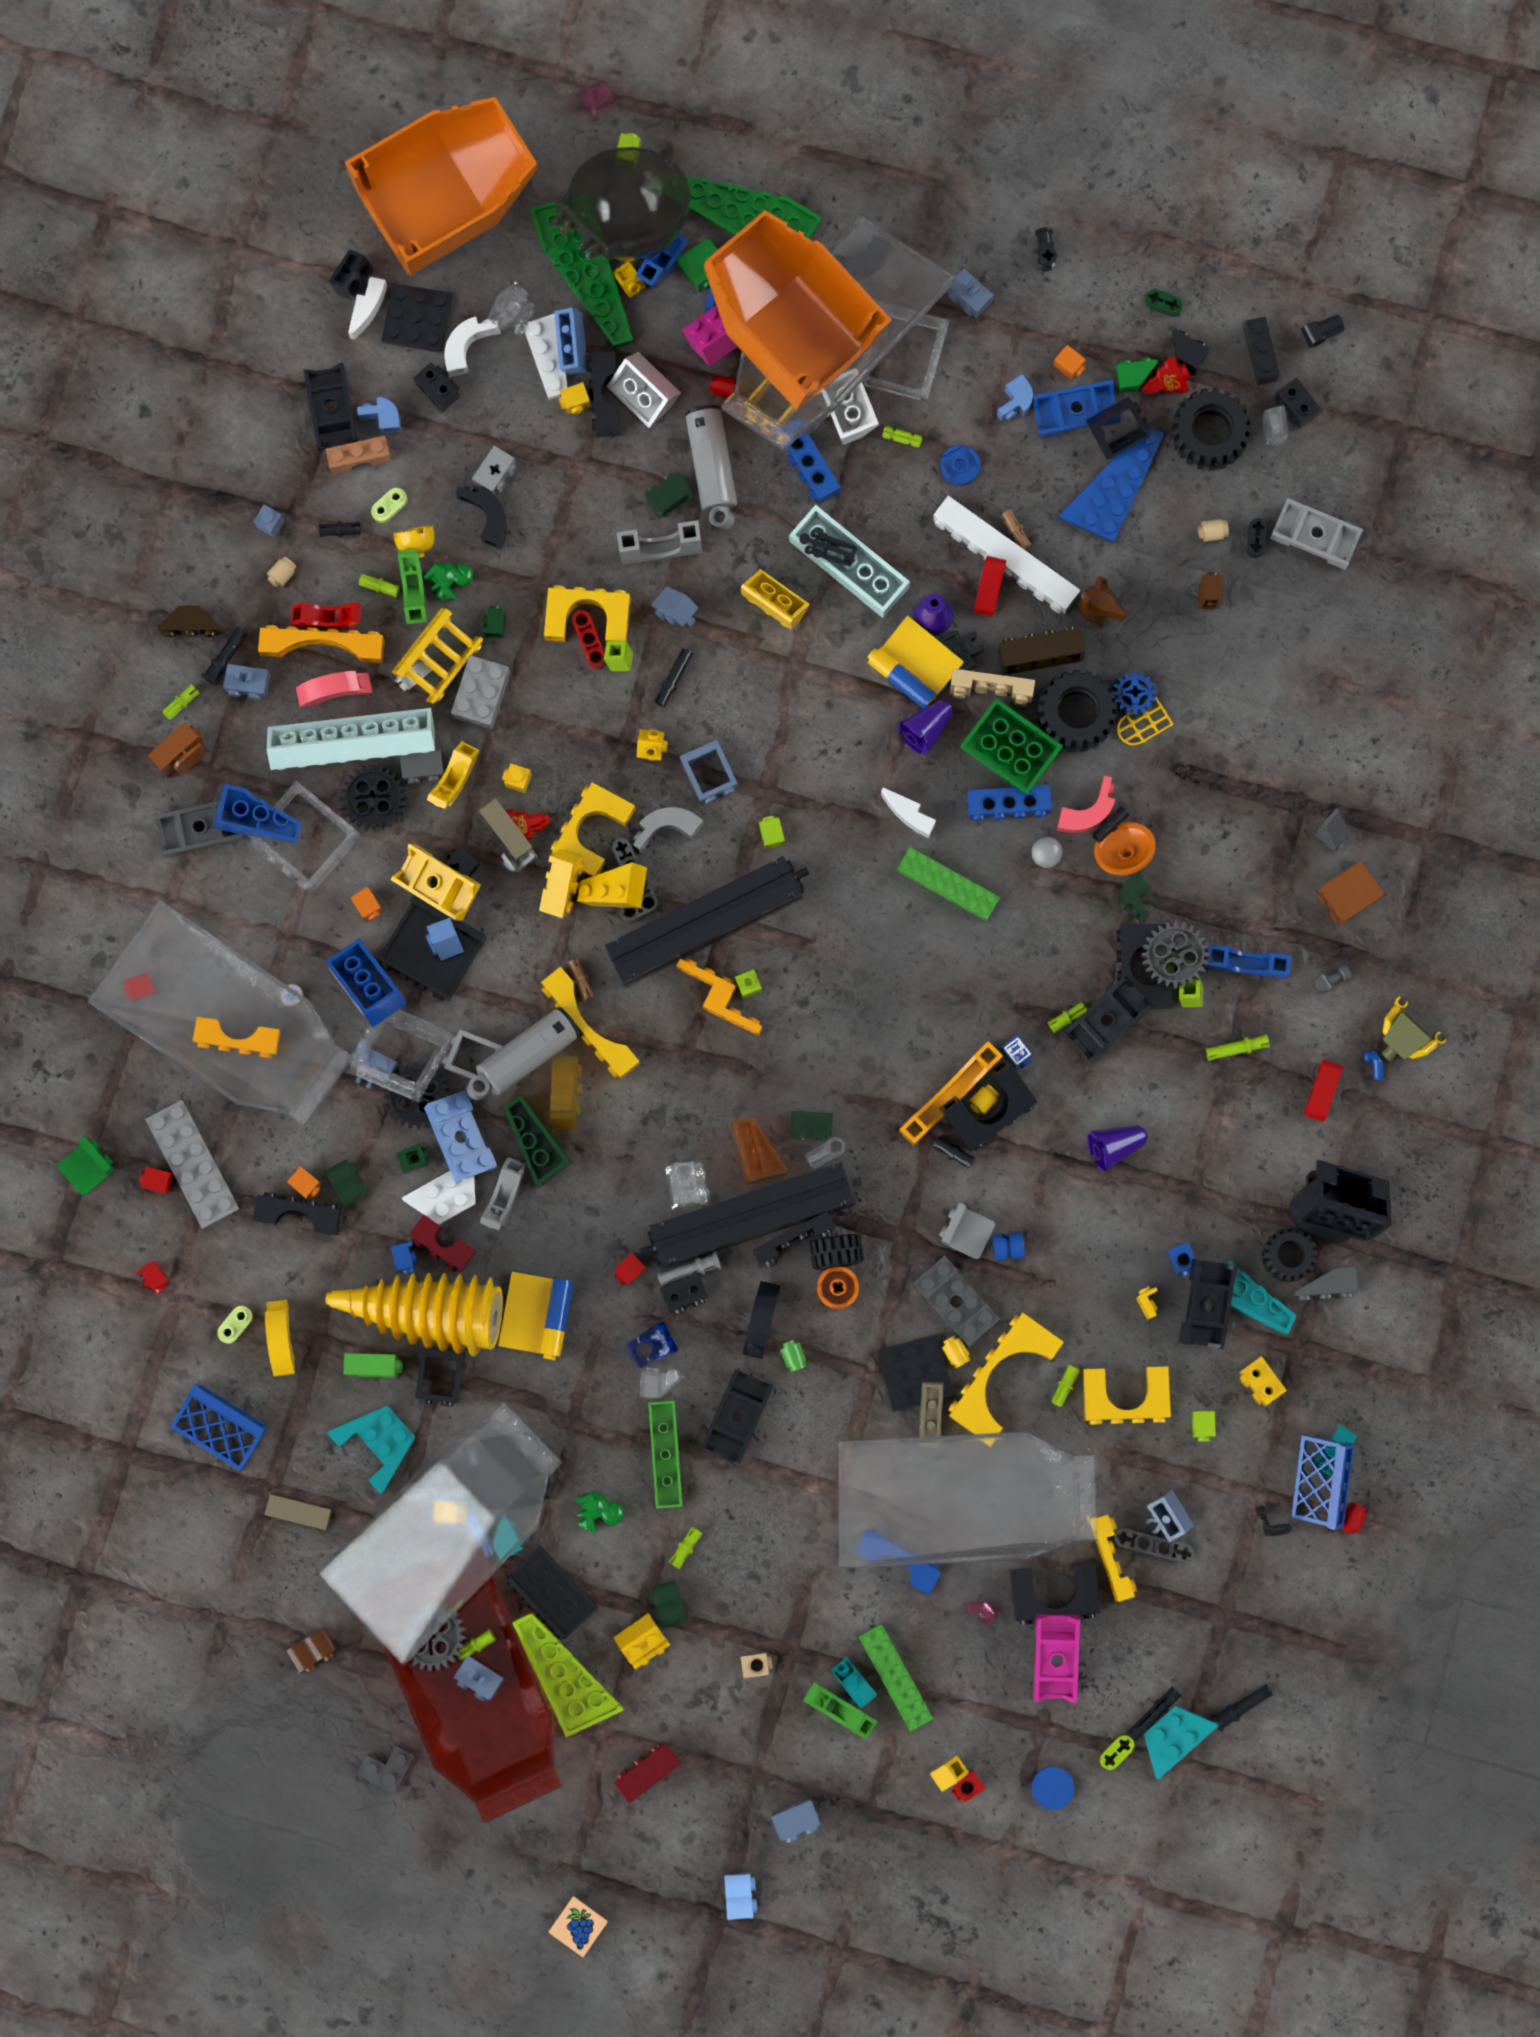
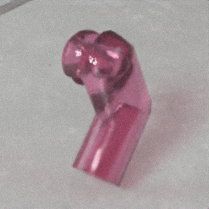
M966 1603L967 1613H978L986 1624L994 1622L995 1612L987 1603Z

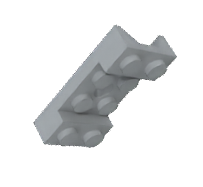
M1287 498L1270 539L1288 547L1289 545L1295 546L1326 559L1327 563L1346 570L1363 529ZM1319 528L1323 535L1320 538L1314 537L1311 533L1312 529Z

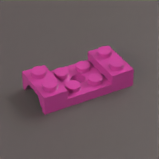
M1036 1614L1034 1702H1040L1047 1698L1065 1699L1072 1703H1077L1079 1615ZM1054 1655H1060L1063 1657V1660L1060 1664L1056 1665L1051 1662V1658Z

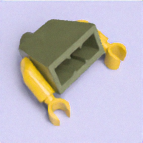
M1401 997L1396 999L1394 1006L1386 1015L1382 1030L1385 1035L1383 1040L1389 1045L1382 1052V1055L1390 1062L1398 1054L1403 1059L1407 1057L1416 1059L1427 1056L1437 1046L1446 1042V1038L1441 1042L1437 1039L1441 1032L1432 1036L1404 1010L1408 1005V1001L1403 1006L1398 1003Z

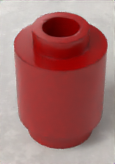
M716 375V379H711L709 390H712L713 395L737 398L740 381H735V378Z
M1350 1502L1349 1507L1346 1506L1342 1531L1354 1535L1355 1532L1360 1533L1367 1515L1365 1513L1366 1508Z

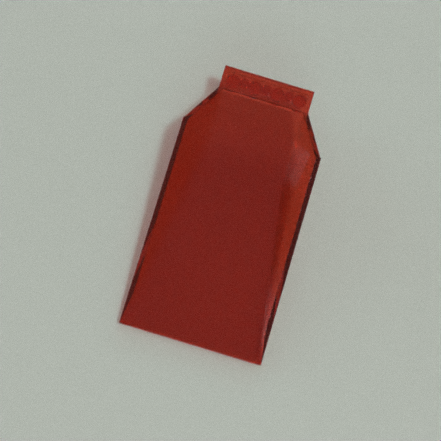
M478 1541L362 1596L433 1768L475 1803L484 1824L563 1787L554 1767L553 1713L514 1628L512 1618ZM433 1601L438 1603V1608L441 1603L446 1604V1609L453 1607L452 1614L455 1612L460 1613L457 1620L462 1619L465 1621L460 1625L463 1628H467V1631L462 1633V1636L468 1637V1639L462 1640L461 1643L464 1645L470 1642L472 1637L476 1638L488 1629L493 1631L497 1641L481 1649L480 1653L475 1652L470 1655L505 1678L492 1701L486 1699L484 1702L474 1696L476 1692L471 1688L465 1690L456 1684L458 1680L454 1676L464 1660H459L456 1655L454 1656L457 1661L456 1663L449 1661V1668L442 1664V1671H437L436 1667H434L433 1672L428 1671V1665L425 1670H420V1664L417 1667L413 1666L414 1659L411 1661L406 1660L409 1653H402V1650L406 1647L399 1645V1643L404 1641V1637H400L398 1634L404 1633L405 1630L400 1625H407L404 1617H412L409 1612L410 1610L417 1612V1605L424 1609L425 1602L432 1606ZM426 1620L421 1621L419 1625L421 1631L427 1628ZM443 1621L440 1624L442 1632L448 1628L447 1621ZM436 1634L430 1635L432 1640L437 1637ZM424 1641L418 1645V1650L422 1653L426 1649ZM445 1642L439 1645V1652L441 1654L447 1649Z

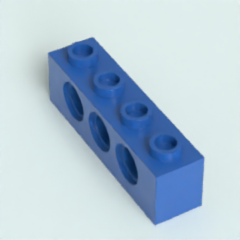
M800 419L778 431L779 439L777 441L782 450L786 449L789 453L787 457L791 465L798 468V476L802 483H807L809 486L808 492L813 501L817 500L820 505L840 494L841 487ZM794 443H801L803 447L796 450L792 445ZM805 460H811L813 465L806 467L802 463ZM819 476L822 477L824 481L820 484H817L813 482V479Z
M1050 785L1034 786L1027 795L1016 787L967 790L968 819L973 818V821H984L986 817H994V820L1006 819V816H1014L1016 819H1021L1035 814V817H1045L1052 810ZM1031 798L1035 801V805L1028 807L1025 805L1024 800ZM1009 799L1015 803V806L1013 808H1006L1003 802ZM991 801L994 804V808L990 810L985 809L983 803Z

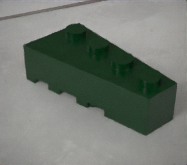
M519 1095L504 1107L536 1187L543 1186L573 1163L524 1095Z

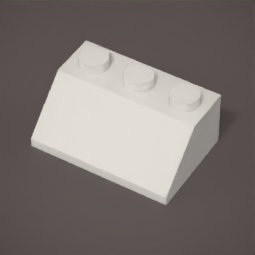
M639 352L624 359L607 385V388L649 428L673 406L681 394Z
M857 369L840 375L822 391L843 445L862 438L879 425Z

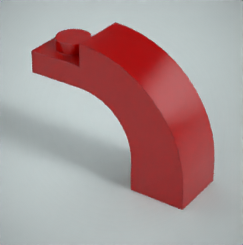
M305 602L292 605L291 625L306 629L317 628L319 630L354 629L355 625L360 623L361 604L356 602L342 606H319Z

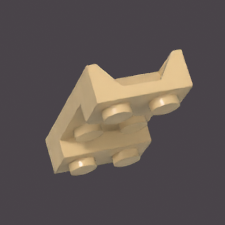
M953 669L950 694L960 699H965L966 696L970 697L971 689H975V692L982 694L987 693V691L995 692V695L998 696L1011 694V703H1015L1014 705L1018 707H1027L1032 702L1035 680Z

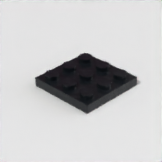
M392 283L381 339L382 343L442 353L452 293Z
M938 1334L877 1351L893 1412L921 1405L922 1382H943V1398L954 1396Z

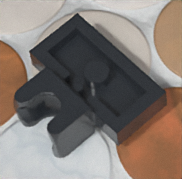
M955 630L938 639V641L964 661L963 665L959 668L960 670L968 671L976 667L972 658L983 653L985 650L983 645L973 646L971 644L976 639L977 633L975 631L961 638L958 631Z

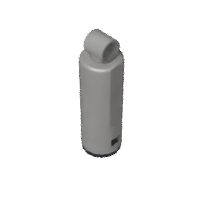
M718 405L698 406L686 411L685 417L701 508L703 512L710 513L709 520L712 525L721 530H728L734 524V516L730 510L735 508L738 503L722 411ZM725 514L724 520L719 523V517Z
M561 1007L555 1008L476 1066L479 1076L473 1077L467 1085L468 1096L474 1100H480L489 1091L496 1096L501 1095L578 1039L580 1032L570 1015ZM473 1084H481L483 1087V1091L476 1092L473 1088Z

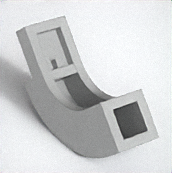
M668 807L656 810L643 818L639 823L640 828L644 831H639L633 839V847L641 853L653 836L665 829L677 830L692 840L704 825V821L694 813L682 808Z
M509 1157L506 1159L501 1168L492 1198L481 1216V1224L496 1230H500L501 1226L505 1224L520 1189L527 1164Z

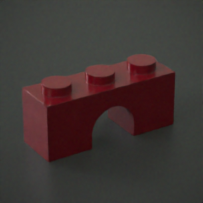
M423 1215L409 1234L413 1237L411 1242L421 1249L423 1246L430 1249L428 1254L438 1261L440 1258L446 1260V1266L454 1272L458 1269L463 1272L477 1251L459 1238L452 1246L447 1248L441 1247L438 1244L437 1237L442 1227L426 1215Z

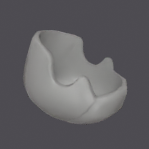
M1044 836L1036 840L1031 850L1033 860L1043 868L1056 866L1060 862L1063 853L1059 841L1051 836Z

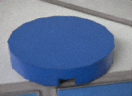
M956 445L944 452L940 462V470L947 482L955 486H964L972 483L977 478L980 472L981 461L978 454L972 448Z
M1048 1766L1041 1769L1034 1776L1032 1794L1040 1806L1049 1810H1058L1065 1807L1071 1801L1074 1794V1783L1071 1776L1064 1769Z

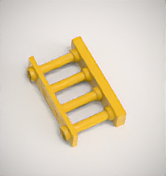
M441 608L392 670L395 676L399 678L408 676L430 695L426 701L432 704L439 702L445 694L443 691L467 662L469 656L476 654L482 647L480 643L484 640L478 636H475L472 640L450 622L451 619L449 617L453 613L447 608ZM441 628H446L467 646L461 655H458L438 638L437 633ZM428 644L435 645L455 662L448 672L425 654V648ZM416 660H421L442 678L435 688L413 670L412 665Z

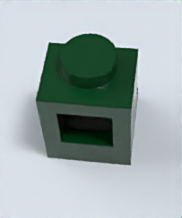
M489 606L488 613L484 615L483 626L487 627V629L483 628L482 630L484 637L505 638L506 614L504 609H501L499 606Z
M420 1144L396 1153L404 1174L428 1166L427 1160H430L427 1149H422ZM413 1156H418L419 1160L418 1162L413 1163L411 1161V1158Z

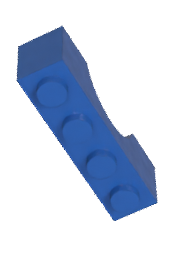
M1209 944V949L1206 950L1207 953H1210V957L1205 958L1209 965L1204 966V969L1284 980L1290 974L1291 955L1248 953L1234 950L1230 947Z
M875 1529L872 1532L867 1530L855 1553L872 1563L886 1556L901 1559L909 1568L911 1575L910 1585L929 1595L941 1575V1572L938 1571L939 1566L930 1561L925 1564L919 1560L921 1556L910 1550L909 1553L901 1550L903 1545L891 1540L889 1543L882 1539L884 1534Z

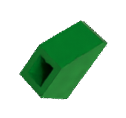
M1143 358L1139 362L1126 360L1117 364L1115 374L1118 394L1138 392L1156 370L1157 359Z

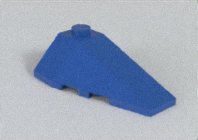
M224 784L213 828L231 833L297 843L301 822L267 804L268 802L254 796L245 788Z

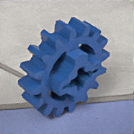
M1133 671L1131 676L1124 673V680L1120 677L1117 679L1119 685L1114 684L1113 689L1116 690L1114 692L1117 698L1115 703L1120 704L1119 711L1125 709L1127 716L1130 712H1133L1134 717H1136L1138 711L1144 715L1145 708L1151 710L1152 706L1150 703H1155L1156 701L1152 696L1157 695V691L1152 690L1155 687V683H1149L1150 676L1144 679L1143 672L1136 676L1135 671ZM1130 682V686L1128 688H1123V690H1121L1126 683ZM1132 690H1135L1136 694H1138L1136 698L1131 694ZM1148 698L1144 704L1139 706V702L1142 699ZM1123 700L1128 701L1130 705L1126 704Z

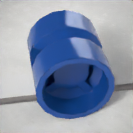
M1022 1231L1011 1232L1009 1236H1006L1004 1233L992 1235L995 1262L1005 1261L1008 1257H1011L1013 1260L1025 1258Z

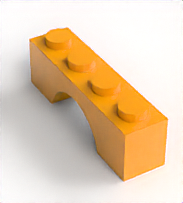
M197 1016L193 1042L198 1043L197 1047L210 1049V1045L218 1046L219 1051L230 1052L231 1049L239 1050V1054L251 1055V1052L260 1053L259 1057L271 1059L272 1055L277 1056L281 1031L279 1029L259 1026L250 1037L237 1040L224 1034L217 1019Z

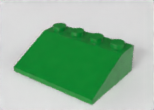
M995 699L961 744L960 748L1027 795L1061 753L1063 745L1004 703Z

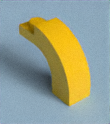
M461 741L454 749L444 775L429 793L427 800L437 807L444 809L447 806L451 807L463 789L480 750Z
M286 1299L266 1302V1338L273 1375L295 1374V1357L289 1333L288 1301Z

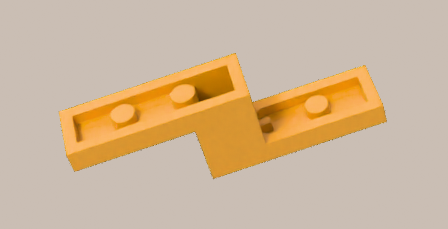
M688 958L685 961L679 960L677 964L678 970L712 986L703 1004L704 1010L757 1036L760 1035L762 1026L759 1025V1020L750 1016L747 1019L741 1016L742 1012L732 1007L730 1010L727 1009L736 991V985L733 984V980L725 976L721 979L715 976L716 972L706 967L701 969L696 966V962Z

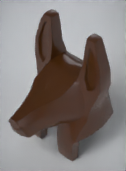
M1098 576L1096 585L1085 589L1080 596L1078 612L1086 620L1097 623L1102 628L1108 620L1107 617L1122 621L1127 615V611L1118 603L1117 597L1109 590L1108 581L1104 577Z

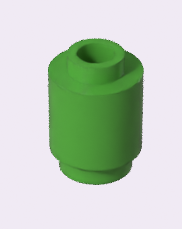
M792 1340L782 1344L784 1348L780 1349L786 1367L791 1372L807 1367L805 1364L807 1360L800 1342L795 1343Z

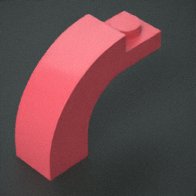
M346 671L311 679L297 686L296 691L300 707H313L337 697L369 695L372 693L369 673Z
M1104 775L1098 800L1089 809L1079 811L1062 807L1057 831L1079 834L1091 831L1101 825L1103 820L1109 816L1115 803L1114 798L1108 797V795L1112 796L1115 784L1111 783L1112 777Z

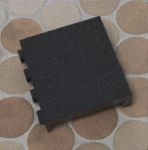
M413 895L409 908L380 956L377 955L376 959L385 970L390 971V969L398 972L397 976L405 981L411 979L416 982L414 986L422 991L428 989L434 992L432 996L442 1002L446 999L450 1002L487 937L479 930L463 921L452 919L416 895ZM450 918L464 952L441 961L438 954L434 955L426 938V935L429 934L427 926Z

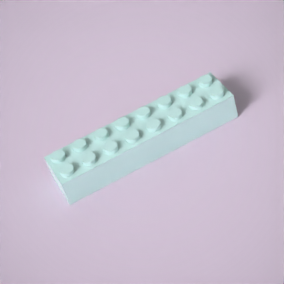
M431 708L268 727L266 750L270 769L303 768L309 765H325L334 762L344 763L352 760H367L377 757L386 758L394 755L405 756L411 753L435 751V728Z

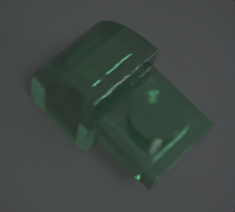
M1140 871L1127 879L1123 884L1119 894V902L1123 910L1131 906L1130 912L1134 918H1139L1143 922L1149 917L1150 913L1139 898L1147 894L1151 890V886Z

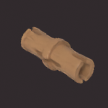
M1010 509L1002 513L1000 517L1008 529L1009 536H1012L1016 544L1025 550L1030 547L1031 543L1023 531L1024 527L1022 524H1019L1012 510Z
M576 958L575 961L567 962L574 979V985L577 986L582 1001L593 998L594 994L588 982L589 977L587 974L585 975L580 959Z

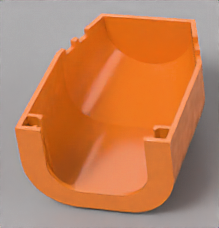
M496 97L470 102L471 104L466 106H451L452 109L433 110L345 161L348 174L359 197L409 276L497 226L538 169L537 162Z
M764 210L705 261L704 269L727 336L796 410H799L852 366L879 339L892 319L822 243L817 240L813 242L804 236L805 233L800 230L796 232L786 226L788 223Z

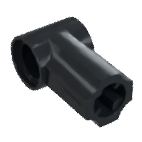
M1337 314L1320 322L1313 321L1301 328V331L1309 348H1313L1325 342L1326 339L1344 332L1345 328L1341 317Z

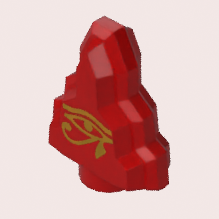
M1173 355L1165 360L1164 365L1157 369L1156 375L1148 378L1141 388L1144 394H1158L1160 392L1168 394L1178 392L1181 394L1190 391L1186 380L1190 379L1191 376L1186 364L1179 365Z
M505 810L527 840L532 839L535 832L543 830L550 823L548 814L534 813L529 815L525 811Z

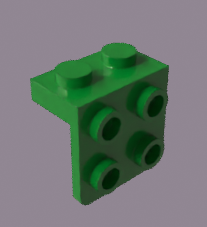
M705 239L677 260V264L699 293L704 289L710 288L704 263L717 251V248L710 239Z
M84 1136L78 1141L80 1146L58 1164L59 1170L83 1196L87 1195L115 1171L111 1165L113 1161L106 1153L102 1155L98 1150L100 1148L98 1143L93 1138L89 1140Z

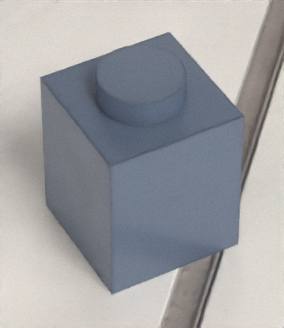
M263 505L253 522L257 529L275 538L284 523V519L280 513Z

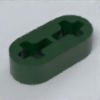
M1152 289L1146 294L1145 304L1148 308L1170 317H1176L1181 313L1183 304L1180 298L1158 289ZM1154 295L1158 296V301L1152 303L1151 298H1153ZM1176 303L1177 308L1174 311L1170 310L1169 305Z

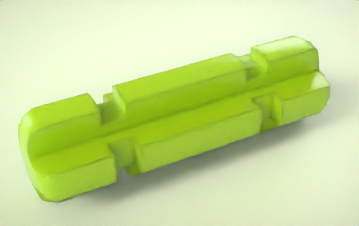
M885 426L882 437L886 439L893 438V441L907 445L910 443L914 447H920L922 442V436L914 434L913 436L911 435L912 433L899 429L893 430L892 427Z

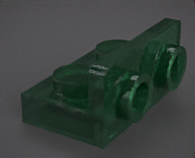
M791 1111L790 1137H794V1140L807 1141V1138H815L817 1142H827V1139H832L833 1113Z

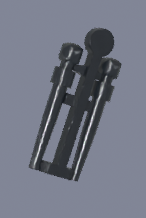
M815 529L810 533L811 537L816 538L815 540L811 539L807 533L800 535L799 541L801 544H813V548L806 546V554H813L814 557H821L851 567L858 547L828 536L826 533H819ZM834 543L853 550L850 553L845 550L833 547L830 544ZM818 546V547L824 548V551L821 552L822 550L815 549V548ZM828 550L849 557V561L846 562L827 554Z

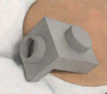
M533 849L517 861L510 852L501 855L504 860V866L513 872H521L538 857Z

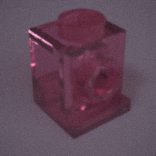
M603 80L582 93L583 99L581 103L586 111L590 110L592 115L614 104L613 96Z

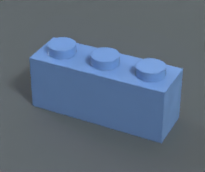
M573 307L554 311L560 371L568 375L588 372L583 313Z

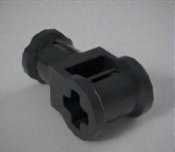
M1049 227L1039 228L1035 231L1039 246L1037 265L1040 270L1045 272L1051 271L1054 268L1057 259V253L1054 250V242H1052L1051 236L1053 229Z

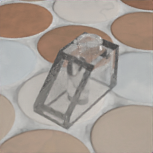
M1284 405L1264 410L1260 426L1267 445H1280L1288 437L1289 432Z

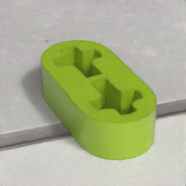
M1128 1735L1117 1737L1101 1754L1100 1764L1107 1770H1113L1118 1767L1134 1749L1132 1738ZM1121 1739L1123 1741L1128 1739V1746L1130 1748L1128 1750L1122 1749L1118 1752L1117 1749L1121 1746L1119 1741ZM1115 1752L1117 1755L1113 1758L1114 1765L1108 1764L1106 1766L1104 1764L1106 1762L1104 1757L1106 1755L1112 1756Z

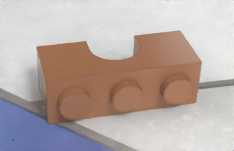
M385 436L325 449L332 475L352 471L353 466L362 463H370L372 466L392 462Z

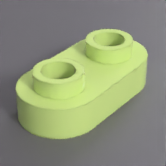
M400 488L389 490L372 506L371 514L373 519L378 523L388 522L407 504L406 493ZM393 496H400L398 500H393ZM383 508L385 509V512L383 514H379L378 510Z
M245 1306L236 1307L219 1327V1339L227 1344L236 1342L253 1320L252 1311ZM241 1312L245 1314L243 1320L238 1319V1314ZM226 1329H230L232 1332L228 1337L225 1336Z

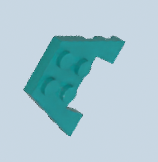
M385 1406L327 1432L339 1447L357 1433L380 1459L384 1467L368 1480L380 1495L385 1492L390 1480L416 1438L389 1406Z

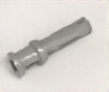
M714 1251L712 1255L703 1258L697 1257L694 1259V1262L657 1273L660 1285L664 1286L696 1273L705 1275L707 1271L716 1268L720 1270L722 1267L717 1252Z

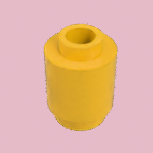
M987 1084L985 1087L982 1086L969 1100L971 1103L969 1107L977 1115L980 1113L984 1115L998 1101L997 1098L1000 1095L992 1086Z
M952 1336L944 1341L945 1346L942 1349L951 1365L954 1364L956 1369L970 1361V1354L960 1337L956 1339L955 1336Z

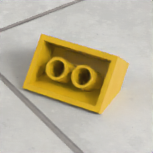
M761 569L741 586V594L749 602L760 607L766 614L774 617L790 630L801 621L810 605Z

